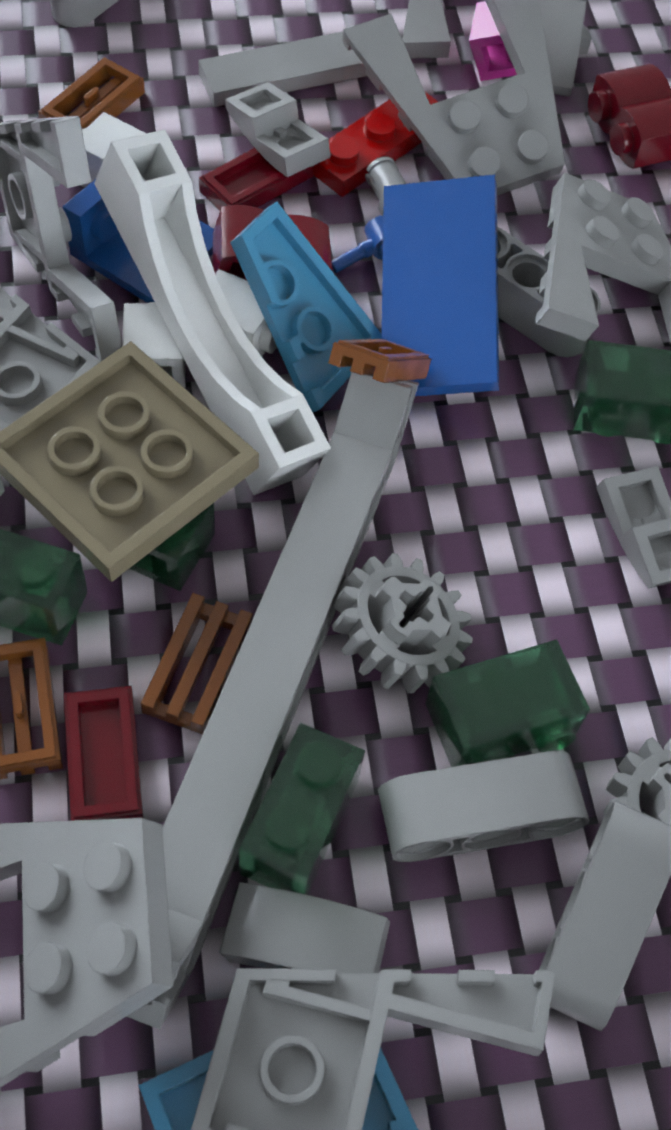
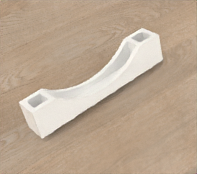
M166 130L111 141L94 184L210 411L259 453V468L245 478L253 495L304 476L331 447L303 393L284 381L265 362L249 341L231 311L218 283L205 246L196 209L192 180Z

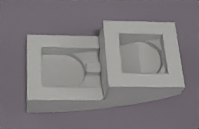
M539 0L554 94L569 97L571 95L587 1Z
M266 82L225 99L228 113L245 137L272 166L286 177L330 158L328 138L299 120L297 100L271 83Z
M655 466L603 479L596 486L610 524L634 569L648 589L671 583V500L659 467Z
M239 882L219 953L229 962L267 969H337V973H379L390 921L385 916L342 903L292 891Z

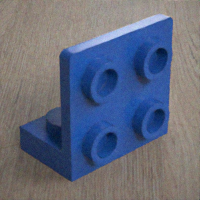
M94 179L62 206L72 233V239L68 242L70 255L146 303L155 302L94 184L96 180ZM199 220L210 258L213 255L214 228Z

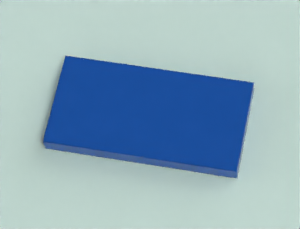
M495 174L384 186L381 339L428 354L429 358H432L427 377L425 379L410 380L419 383L415 396L499 391L497 184Z

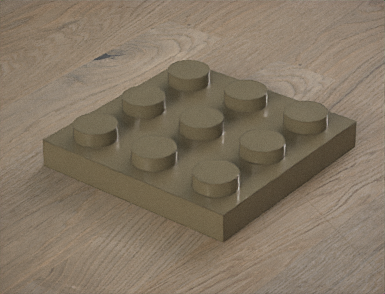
M132 341L0 431V474L111 582L259 468V453Z

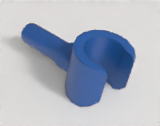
M383 215L371 219L365 226L366 241L361 242L359 246L331 260L332 271L335 274L372 255L379 260H383Z

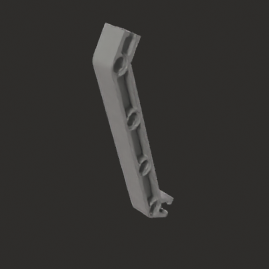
M351 372L335 430L329 442L331 449L322 458L163 826L174 987L126 1017L160 1029L194 969L335 615L336 609L332 607L333 601L343 590L341 585L353 570L388 482L419 385L417 382L407 380L382 383L372 379L374 374L360 375Z

